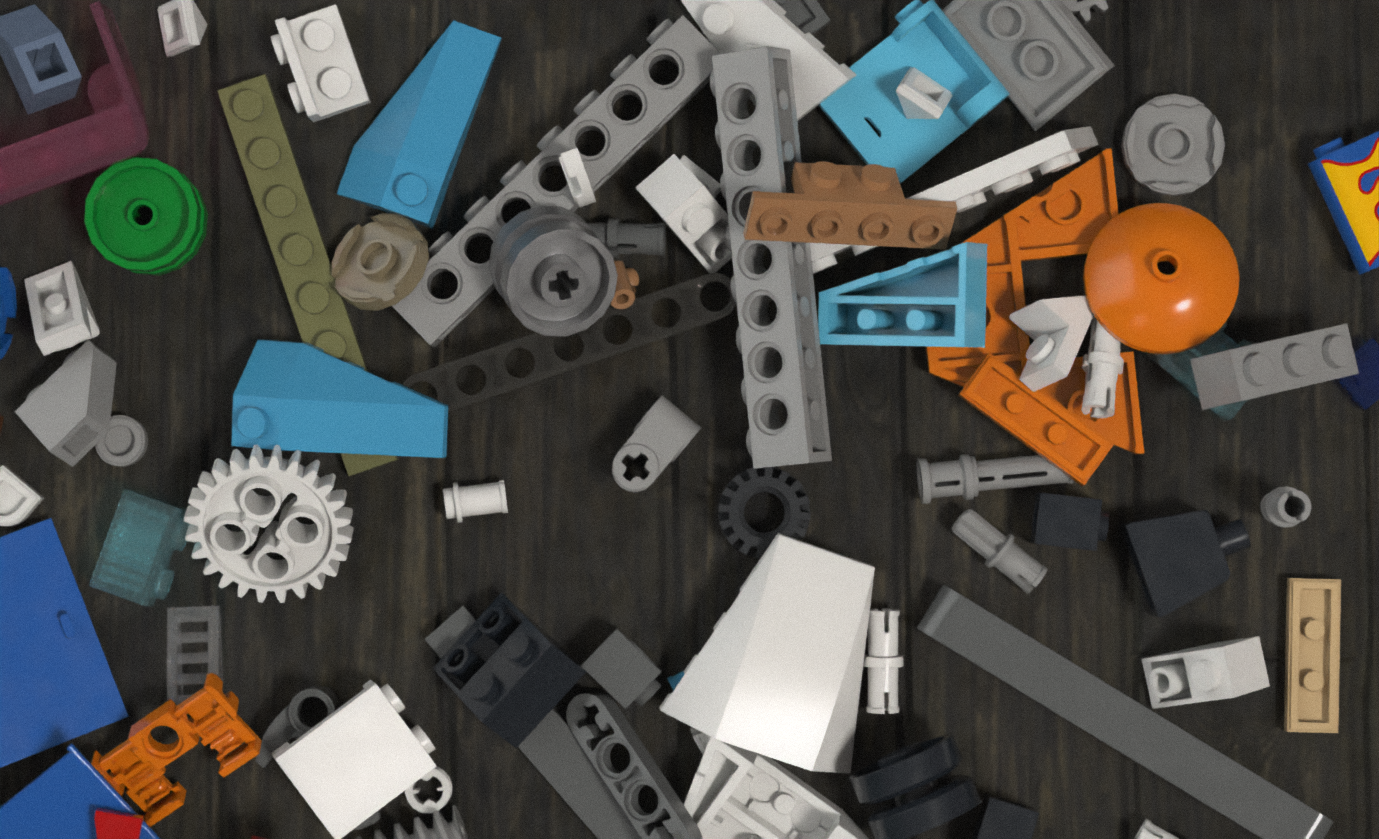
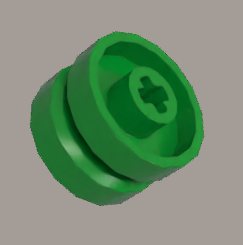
M134 157L113 164L95 180L86 198L84 222L91 243L105 259L136 274L160 276L180 269L198 253L207 233L208 212L201 192L186 175L157 159ZM148 207L153 212V218L148 224L139 225L138 221L144 219L141 211Z

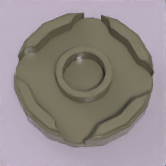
M381 213L370 217L373 222L366 224L364 227L360 224L356 225L348 231L336 248L331 263V276L335 279V288L348 303L360 310L378 311L396 305L414 290L424 276L429 260L428 242L420 229L411 220L397 214Z

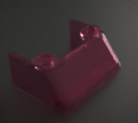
M100 1L89 5L111 63L98 68L91 75L88 82V96L95 114L0 148V207L107 168L113 164L134 158L145 149L148 143L149 128L138 78L113 11Z

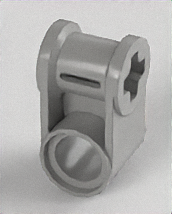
M661 395L637 424L632 436L615 456L612 463L614 481L619 487L629 492H639L647 489L670 462L673 463L702 427ZM639 455L644 457L647 462L643 469L649 474L648 477L644 480L637 476L631 481L625 479L623 475L626 471V466L622 463V460L628 457L634 461Z

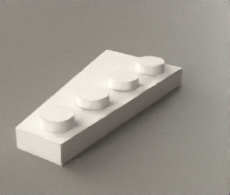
M681 0L710 43L721 54L766 46L790 50L797 121L857 76L844 63L839 65L823 51L825 46L810 32L804 34L784 16L786 11L774 0ZM752 94L750 99L756 106V99L754 94Z

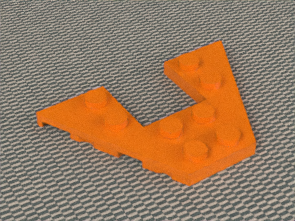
M1112 148L1105 149L991 225L962 242L987 244L985 348L925 346L928 374L964 387L988 353L997 357L1018 374H1022L1028 360L1026 352L1030 346L1029 336L1009 318L1011 313L1026 307L1021 262L1088 254L1091 244L1099 231L1111 219L1119 215ZM1134 352L1120 353L1124 360L1123 373L1118 374L1115 392V413L1112 417L1093 418L1090 417V413L1085 415L1081 411L1086 383V372L1082 369L1083 357L1075 358L1066 378L1040 389L1113 442L1114 446L1134 454H1144Z

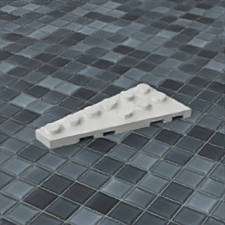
M1091 126L1063 130L906 199L954 201L957 205V212L960 213L986 202L984 192L992 189L994 195L1020 188L1033 182L1030 173L1040 169L1042 175L1064 169L1080 161L1078 153L1099 144ZM810 243L813 274L836 265L837 261L834 255L852 248L856 256L878 246Z

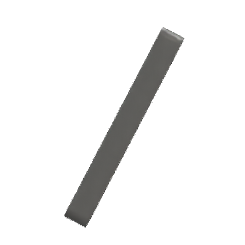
M942 585L917 626V629L1262 839H1324L1334 823L1318 811L945 585Z

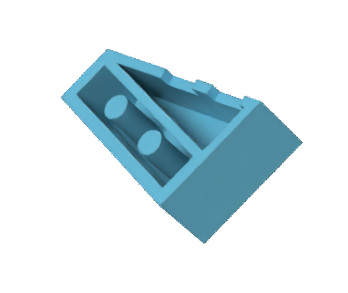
M965 242L953 246L952 249L926 258L921 257L909 261L907 264L891 270L874 273L819 292L818 329L820 344L985 348L987 244Z

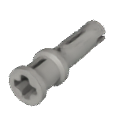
M962 454L959 460L928 463L926 458L917 459V483L921 504H930L932 498L961 495L964 500H972L978 496L979 491L1074 483V480L1040 455L976 461L974 456Z

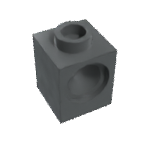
M619 628L581 665L625 709L633 701L642 707L662 686L655 679L662 672V669Z

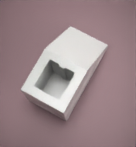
M675 154L635 187L711 275L732 258V252L727 246L725 237L726 227L729 223L727 213Z
M1259 636L1216 642L1142 659L1152 709L1235 698L1270 686Z

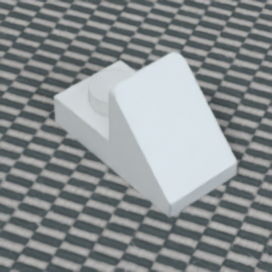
M72 261L24 279L35 340L44 356L71 348L76 344L99 335L98 324Z
M1086 296L1042 299L1009 315L1010 320L1034 340L1026 352L1028 360L1019 378L1033 392L1068 376L1094 316Z

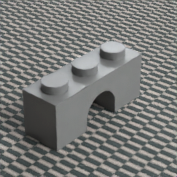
M1347 324L1190 359L1202 410L1359 374Z

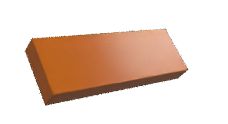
M988 353L958 396L1072 480L1084 486L1111 450L1114 443L1039 389L1033 392L1019 380L1020 374L991 353Z

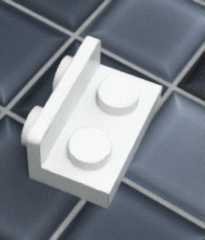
M336 4L289 21L285 17L275 20L279 34L271 36V40L280 64L289 63L296 82L287 84L297 113L306 111L307 116L314 123L371 103Z

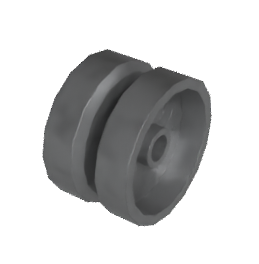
M538 206L518 213L501 228L491 246L489 270L494 287L526 328L543 336L566 337L586 330L605 314L615 296L618 274L612 254L580 215L563 207Z

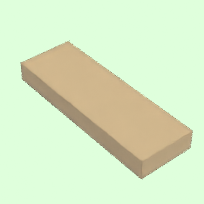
M1287 578L1284 731L1338 733L1341 579Z

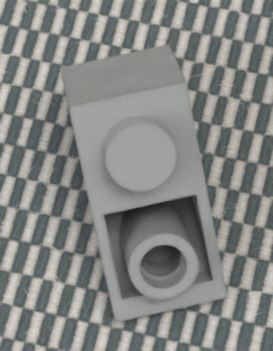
M87 340L80 348L75 349L65 358L63 365L54 374L29 393L26 401L15 413L49 452L73 467L109 432L117 363L110 355L90 340Z

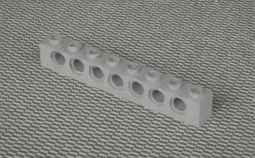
M683 15L674 24L669 18L663 21L647 38L651 46L638 59L633 54H630L611 72L610 76L615 81L601 95L594 89L585 96L573 110L578 117L563 130L557 125L550 130L537 144V147L542 151L528 165L522 160L515 164L500 180L505 187L491 201L486 196L479 199L463 216L468 223L455 236L447 231L428 249L431 259L427 263L424 276L414 290L396 305H393V308L430 346L436 347L495 289L489 270V261L480 264L470 261L467 256V247L471 240L479 236H485L493 240V242L495 241L501 228L506 224L503 214L505 208L510 203L523 201L531 209L538 206H559L572 212L579 208V205H575L568 183L560 191L549 192L541 187L540 176L550 166L562 167L559 160L560 154L575 149L577 140L582 133L590 130L597 131L606 140L604 149L598 155L585 156L579 152L594 194L710 81V74L713 70L712 55L721 53ZM660 60L671 61L677 66L679 75L671 84H657L649 75L653 64ZM625 95L636 97L642 104V111L639 116L629 121L621 120L613 113L614 103L618 98ZM440 272H451L458 281L455 294L447 299L435 298L431 293V281Z
M766 46L712 55L713 70L710 74V87L717 104L718 122L715 126V137L722 153L723 173L720 179L722 195L727 202L729 223L726 227L725 237L727 246L732 252L734 271L731 279V293L734 301L737 303L739 327L736 331V344L743 360L744 378L741 383V394L744 403L747 405L749 430L746 436L747 449L753 459V469L832 461L810 243L745 240L743 235L753 191L795 193L791 182V175L794 163L802 162L791 53L788 49ZM754 94L756 108L750 116L747 103L750 96ZM758 145L761 150V160L759 165L755 167L752 155L755 147ZM767 248L772 255V262L768 270L765 269L763 264V254ZM772 299L777 306V315L773 322L768 315V306ZM777 351L782 357V368L779 373L776 372L773 365V358ZM782 402L788 412L787 421L784 425L781 423L778 415Z

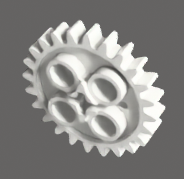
M258 444L254 445L249 459H246L238 449H235L230 458V466L225 461L217 458L213 464L212 474L205 471L201 473L197 484L199 488H192L188 500L190 506L187 507L184 521L190 525H188L185 540L196 542L192 551V558L201 559L208 557L203 573L209 575L220 571L222 573L219 583L220 588L228 586L232 581L238 583L237 591L240 598L251 588L256 589L258 602L263 603L267 592L274 591L279 602L284 603L287 590L292 589L301 599L305 598L308 583L321 590L324 585L325 574L335 577L338 573L339 561H346L349 550L347 543H351L354 527L348 525L351 523L353 509L342 507L345 505L346 490L331 491L336 475L331 473L320 478L317 475L320 461L317 459L306 467L301 465L300 450H296L289 460L283 459L280 445H275L271 457H264ZM264 488L273 495L261 496L252 489ZM290 493L296 494V496L292 498L288 502V504L286 503V505L282 508L279 522H271L273 520V517L277 514L281 506V503L287 497V495ZM300 516L307 517L315 523L311 525L302 524L295 518ZM234 524L236 526H239L243 531L233 532L228 530L224 525ZM267 527L255 549L249 555H244L243 552L256 541L259 528ZM266 553H278L282 555L285 559L275 560L270 558Z

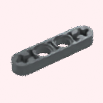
M603 692L583 693L574 697L566 711L567 724L641 838L674 839L672 834L681 833L683 839H702L699 827L615 701ZM596 706L599 710V713L594 717L597 724L589 725L586 721V718L590 715L588 707ZM614 730V734L605 737L604 731ZM616 743L623 744L630 754L629 766L623 772L617 770L610 760L611 749ZM644 785L652 787L658 796V806L652 814L644 812L638 803V794ZM668 815L671 816L669 820L662 822L664 826L655 828V822L666 818Z

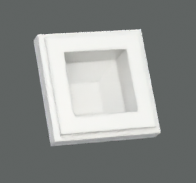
M172 0L158 7L157 11L167 57L175 56L200 45L208 24L194 0Z
M915 67L909 68L895 90L906 119H939L953 96L952 92Z

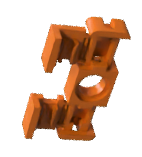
M207 674L204 688L179 705H176L170 699L133 724L128 739L104 756L97 750L94 751L91 764L120 796L123 795L125 786L127 787L126 794L146 813L144 821L149 827L184 805L187 792L178 781L172 784L163 774L166 771V765L198 744L199 737H201V743L204 746L210 743V748H215L219 754L216 758L220 762L218 773L223 778L260 753L262 740L237 714L239 706L238 697L232 691L226 694L223 693V681L216 674ZM157 726H168L177 732L179 739L171 744H162L153 739L150 731Z

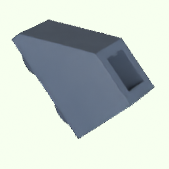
M35 4L0 16V55L27 114L29 115L75 98L82 76L61 31Z

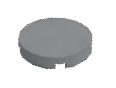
M1179 94L1158 96L1139 107L1125 125L1121 143L1124 165L1135 182L1151 193L1169 197L1192 193L1209 182L1221 165L1225 148L1222 126L1215 115H1212L1210 110L1204 107L1205 105L1197 99Z

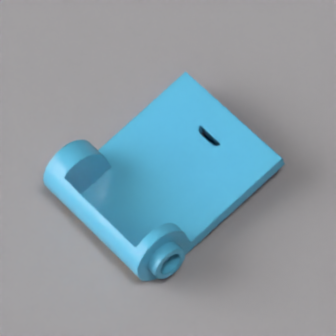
M913 0L895 16L900 25L896 27L892 34L849 67L857 76L818 105L866 165L877 164L895 168L900 184L1010 95L1008 90L934 0H929L925 4L921 0ZM910 67H915L952 92L953 96L939 119H906L895 90ZM865 119L870 121L874 128L879 132L880 137Z

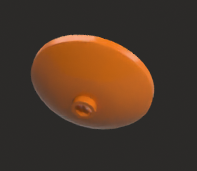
M1151 203L1136 206L1120 213L1099 231L1091 244L1085 260L1083 281L1089 307L1097 321L1110 335L1136 350L1153 354H1173L1190 350L1203 344L1224 325L1233 310L1238 296L1239 270L1231 245L1223 233L1210 220L1186 207L1167 203ZM1161 261H1168L1174 266L1175 273L1165 275L1158 270L1157 264Z

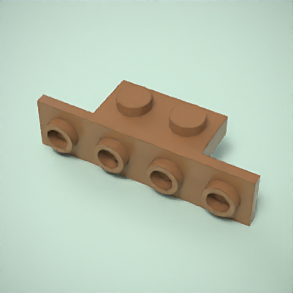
M824 161L816 163L795 162L791 175V182L795 193L753 191L743 231L745 240L946 249L957 212V205L954 201L905 199L895 168L877 164L854 166L835 165Z

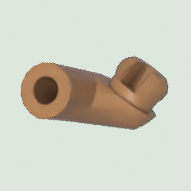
M614 261L618 276L615 296L610 304L616 309H625L635 301L634 293L636 288L634 286L639 285V275L635 269L625 268L623 261Z

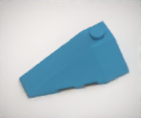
M453 20L354 145L337 195L386 213L403 216L414 223L433 229L502 38Z
M261 339L257 340L233 394L231 446L253 448L254 445L258 444L260 449L273 450L275 445H280L281 450L284 451L300 450L305 452L444 458L447 455L448 405L397 382L391 383L364 371V367L355 363L344 362L323 352V349L310 343Z

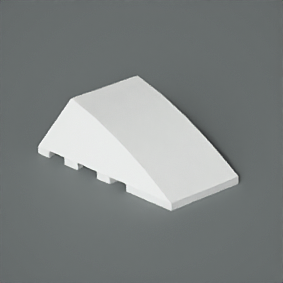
M777 533L739 589L740 594L727 613L724 612L713 627L714 632L698 655H694L671 694L669 693L660 705V711L716 740L810 771L850 774L875 567Z
M712 737L709 738L684 802L685 808L699 827L702 839H869L843 809L770 757L716 740ZM681 833L672 834L674 839H683Z

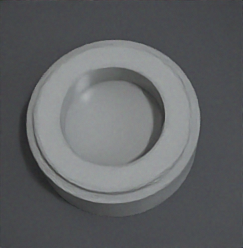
M124 415L112 416L109 432L95 445V449L100 458L108 464L122 467L130 466L144 456L148 446V435L144 426L138 420Z

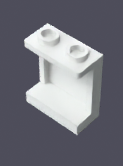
M369 680L363 685L364 689L293 743L285 742L271 753L275 761L334 839L343 838L436 767V764L428 755L436 748L418 724L412 729L408 728L398 714L405 709V706L388 684L379 688L376 683Z

